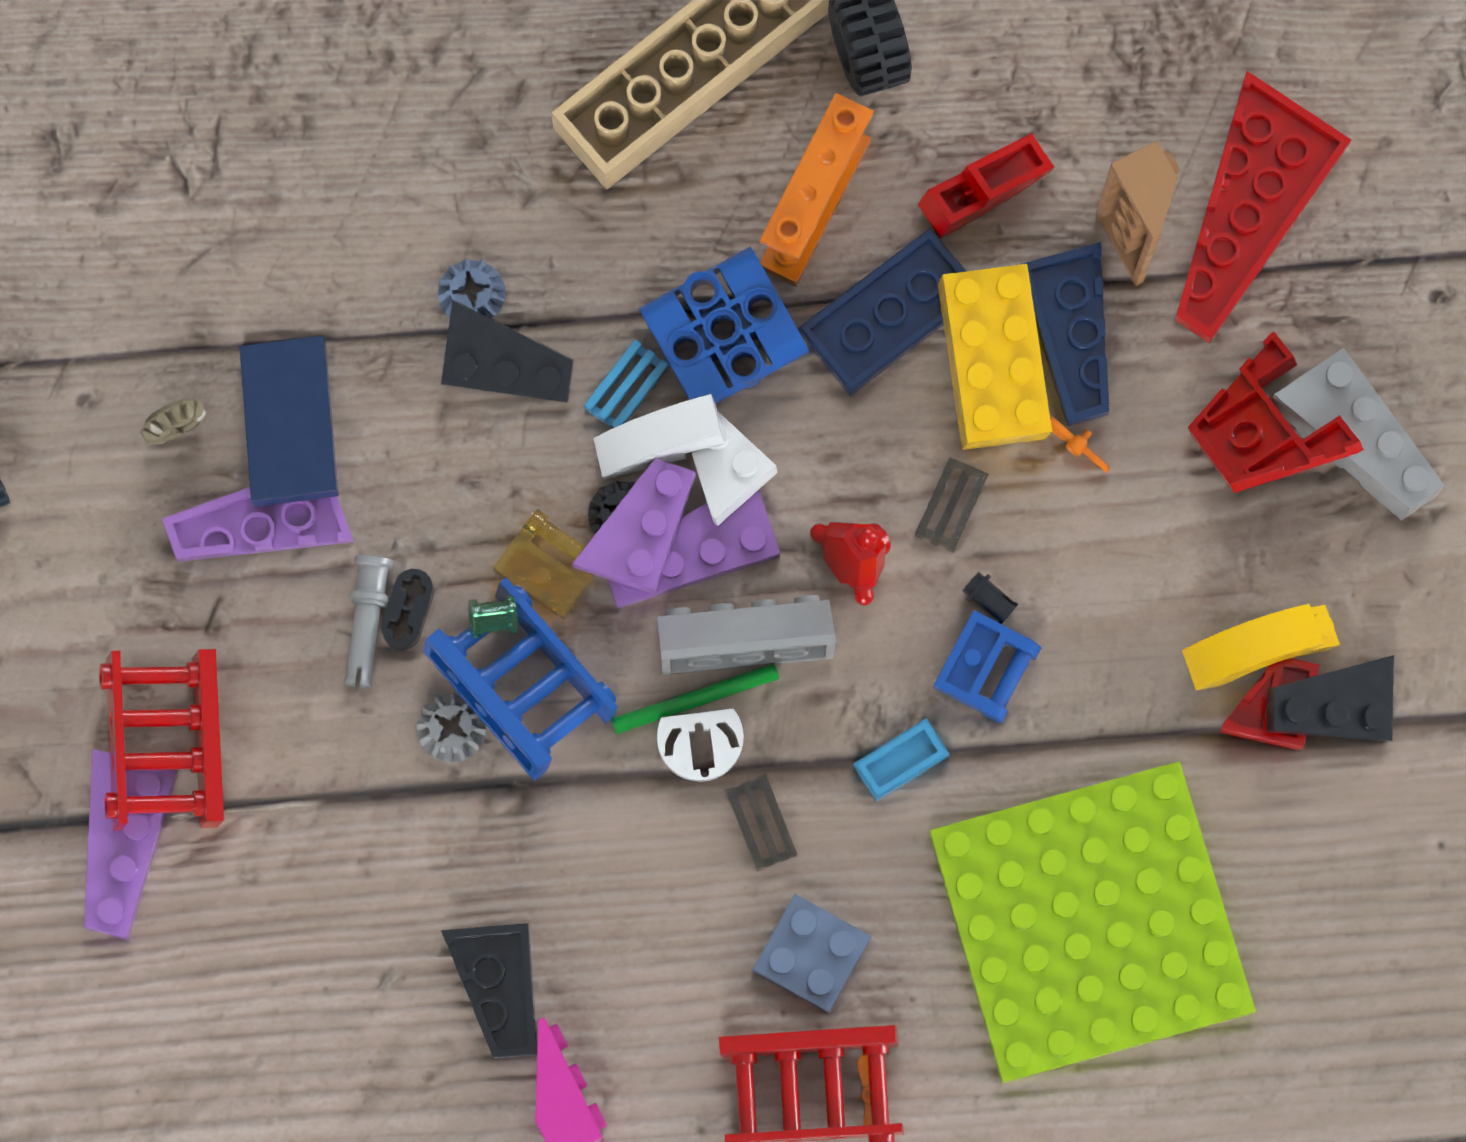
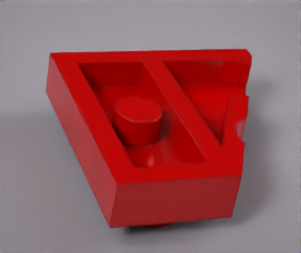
M1290 658L1269 665L1221 725L1220 733L1302 750L1304 748L1305 735L1266 732L1267 689L1318 676L1320 664Z

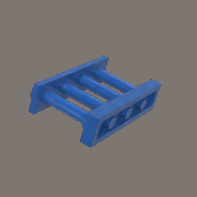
M504 578L499 582L495 597L500 602L497 606L456 637L452 635L447 637L439 628L426 638L423 653L532 780L535 781L547 772L552 760L549 754L551 753L550 748L594 713L605 724L609 723L611 718L614 717L618 706L615 703L616 697L612 690L602 681L597 683L532 608L533 603L528 593L521 586H513L507 578ZM512 616L528 635L485 669H475L465 658L467 656L466 650ZM540 648L556 667L512 702L509 700L503 702L493 690L495 688L494 683ZM568 680L584 700L542 733L531 734L521 723L523 721L522 715Z

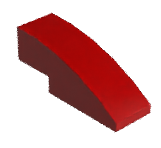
M1031 133L968 164L960 174L928 189L917 205L941 239L1008 201L1050 173L1055 167Z

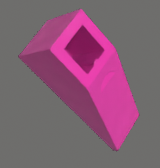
M543 1017L538 1020L535 1121L545 1142H601L604 1139L600 1130L607 1127L606 1122L596 1102L589 1106L585 1102L580 1090L588 1086L577 1063L568 1067L561 1053L562 1050L568 1048V1045L557 1023L549 1027Z

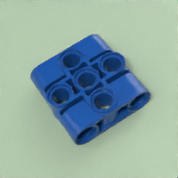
M751 247L744 249L707 271H698L691 274L685 283L639 308L689 400L711 394L715 404L742 389L755 387L761 382L762 378L809 353L805 341ZM721 273L734 299L730 300L716 274ZM700 285H709L715 289V294L710 301L698 303L692 298L693 291ZM680 294L695 318L692 322H690L677 299V296ZM760 300L767 301L773 306L771 314L763 319H757L750 314L751 306ZM721 321H729L736 326L734 334L725 340L718 339L712 334L715 325ZM756 338L771 362V365L768 367L753 342ZM686 341L695 343L698 346V352L695 357L690 360H681L676 357V349L681 343ZM743 357L753 359L756 362L754 372L748 376L735 374L733 366L738 359ZM714 361H719L732 387L727 388L713 363Z

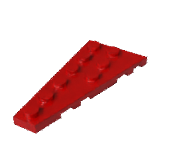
M1246 71L1175 316L1176 322L1209 344L1352 141L1249 71Z

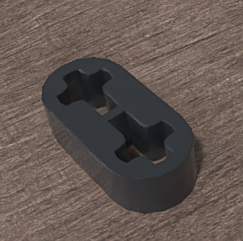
M411 568L398 575L382 620L381 631L383 638L389 647L395 650L405 651L418 643L433 600L434 588L431 578L420 569ZM414 579L420 580L421 588L426 591L424 595L416 594L411 607L406 605L408 593L403 589V586L405 584L412 585ZM403 613L409 614L407 625L413 632L411 635L404 634L401 640H396L395 633L390 627L391 625H399Z

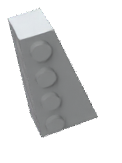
M1344 348L1273 395L1271 401L1284 418L1296 428L1295 431L1304 438L1340 415L1360 440L1364 450L1358 454L1333 461V463L1340 469L1344 468L1360 482V486L1400 520L1405 519L1436 498L1445 486Z

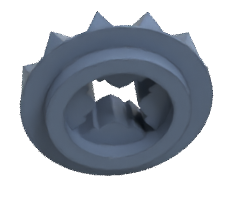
M465 258L460 263L449 265L446 273L439 279V303L449 318L453 299L491 318H494L499 313L504 304L506 291L503 279L498 270L487 264L484 260L476 261ZM467 277H471L476 287H483V291L477 293L476 307H472L467 295L459 294V291L466 289Z

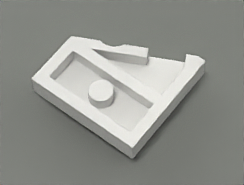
M719 412L718 416L725 443L691 452L712 520L717 526L778 473L776 465Z

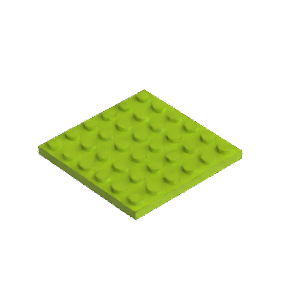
M1180 761L929 831L1002 1084L1256 1012Z

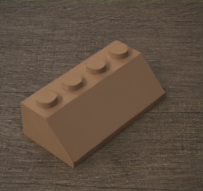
M1158 141L1111 163L1095 214L1135 286L1144 282L1178 177L1176 174L1179 173L1174 156L1169 150L1163 152Z

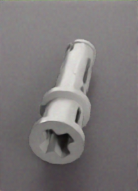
M356 555L355 563L359 565L355 590L350 593L351 603L355 604L356 607L344 685L355 687L357 671L361 669L360 688H371L380 610L385 608L389 602V596L385 594L388 570L393 568L394 561L379 556Z

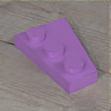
M654 459L572 563L573 568L655 594L693 486L696 471Z

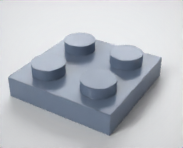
M794 894L752 972L829 1014L869 943L871 936Z

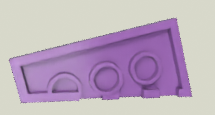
M250 487L162 519L178 562L354 542L337 496L253 507Z
M760 491L755 492L718 526L712 520L707 503L682 517L655 594L608 579L617 609L779 558L780 551Z
M93 749L84 927L88 930L129 940L166 813L127 814V825L122 830L113 831L112 819H106L104 810L105 793L111 792L110 753ZM174 770L126 771L127 796L172 795L178 773Z

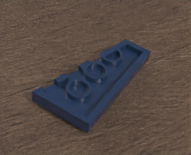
M1101 242L1021 263L1028 266L1036 326L1067 426L1109 414Z

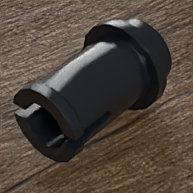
M978 572L962 590L968 596L966 600L969 603L971 600H974L993 616L998 623L1002 624L1019 604L990 582L991 576L989 574L984 576Z

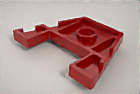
M1275 332L1269 334L1263 341L1264 348L1254 359L1248 358L1239 368L1241 374L1228 389L1222 388L1187 427L1192 438L1234 493L1358 454L1364 450L1360 440L1340 415L1304 439H1301L1264 392L1263 387L1297 366L1294 356Z

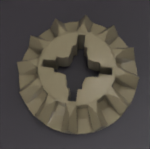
M181 399L163 406L146 419L140 434L147 444H164L168 440H175L178 436L187 434V431L197 427L206 415L202 402L200 400Z

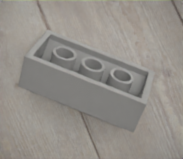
M818 595L799 596L794 598V603L777 605V601L774 599L757 600L751 602L750 608L734 609V605L730 603L715 604L708 607V612L691 613L690 608H673L666 610L665 616L657 617L662 675L765 666L772 663L785 664L834 659L836 637L830 600L820 601Z

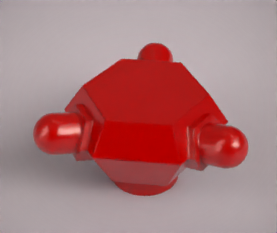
M830 522L829 525L815 524L810 530V536L815 542L822 544V549H824L823 559L840 583L849 584L851 588H854L855 600L859 605L867 606L871 604L874 599L873 588L876 586L884 568L885 555L891 549L890 539L886 531L875 523Z

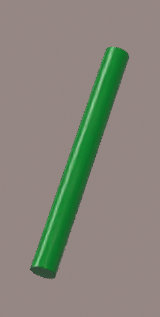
M772 663L611 718V722L617 735L658 721L661 717L673 716L778 680L779 675L775 664Z

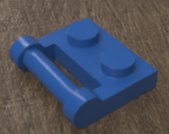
M973 610L933 688L973 708L988 719L997 723H1003L1008 713V710L1005 708L1030 660H1036L1042 648L1031 639ZM1004 645H1007L1016 652L991 699L980 695L979 692Z

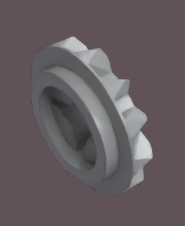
M456 693L436 696L422 708L416 724L417 735L422 748L434 759L447 763L460 762L473 756L483 744L486 735V725L465 700ZM462 713L458 725L467 737L464 738L461 735L451 734L440 743L443 738L444 728L436 718L439 717L442 720L451 721Z

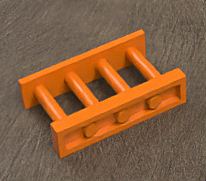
M835 93L760 238V243L768 246L760 261L766 273L797 287L871 142V137L865 135L864 132L874 114L873 110Z

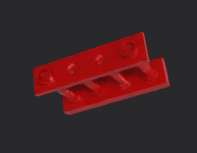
M198 649L192 657V662H187L186 666L121 667L120 650L111 651L106 658V663H100L99 684L101 690L107 689L111 792L105 793L104 810L106 819H112L113 831L122 830L127 825V814L192 812L193 816H199L200 828H217L224 821L216 649ZM186 684L187 688H193L194 704L189 705L188 709L123 710L122 685ZM188 726L190 731L195 730L196 747H191L190 752L125 753L124 728ZM190 769L191 773H197L198 790H193L192 795L127 796L126 771Z
M896 1025L719 1037L720 1055L723 1058H731V1065H735L739 1119V1134H725V1142H806L867 1137L868 1142H895V1136L904 1135V1126L902 1123L889 1124L885 1055H889V1047H899ZM862 1049L863 1056H867L872 1125L845 1127L841 1058H845V1050ZM818 1052L819 1059H823L828 1128L801 1129L797 1061H801V1053ZM774 1055L775 1062H779L783 1131L757 1132L753 1064L757 1063V1056Z

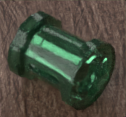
M513 595L505 596L503 601L478 603L476 599L469 600L468 619L473 638H480L482 633L506 630L509 634H517L518 616Z

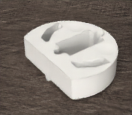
M734 709L661 717L657 729V747L663 762L673 773L690 781H710L724 775L738 760L743 746V727ZM697 724L702 725L703 732L710 731L714 768L708 769L709 775L707 777L701 776L700 769L693 770L689 733H695V725ZM725 724L732 731L738 747L731 748L728 737L717 725ZM681 730L674 743L673 755L664 756L665 743L671 731Z

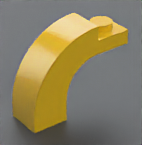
M1310 604L1271 613L1231 627L1183 649L1182 653L1197 691L1226 685L1248 673L1283 660L1328 651L1339 646L1340 643L1326 605L1310 607Z

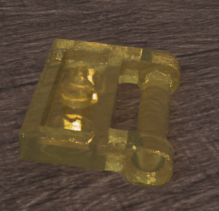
M536 509L493 567V570L502 578H507L514 586H521L531 598L564 620L597 575L581 570L576 574L531 543L535 536L540 535L575 560L586 547L549 522L547 514Z

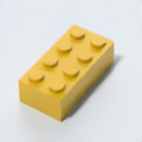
M1027 264L943 274L938 282V291L962 450L1046 439L1052 433Z

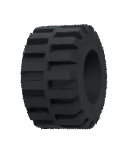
M829 0L828 13L835 46L846 78L857 95L862 97L909 83L912 71L911 56L905 30L895 1Z

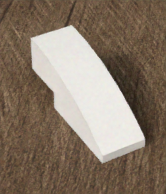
M711 394L654 411L593 438L603 480L647 469L654 459L671 463L686 459V453L725 443L716 404Z

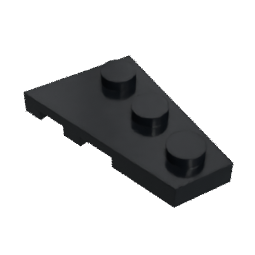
M1394 655L1267 689L1266 732L1375 742L1392 741Z

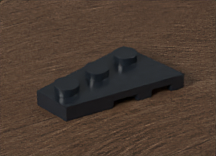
M455 299L452 300L441 380L442 385L566 403L569 401L574 359L503 325V323L489 316L487 317Z
M529 924L441 930L494 1060L537 1056V1028Z

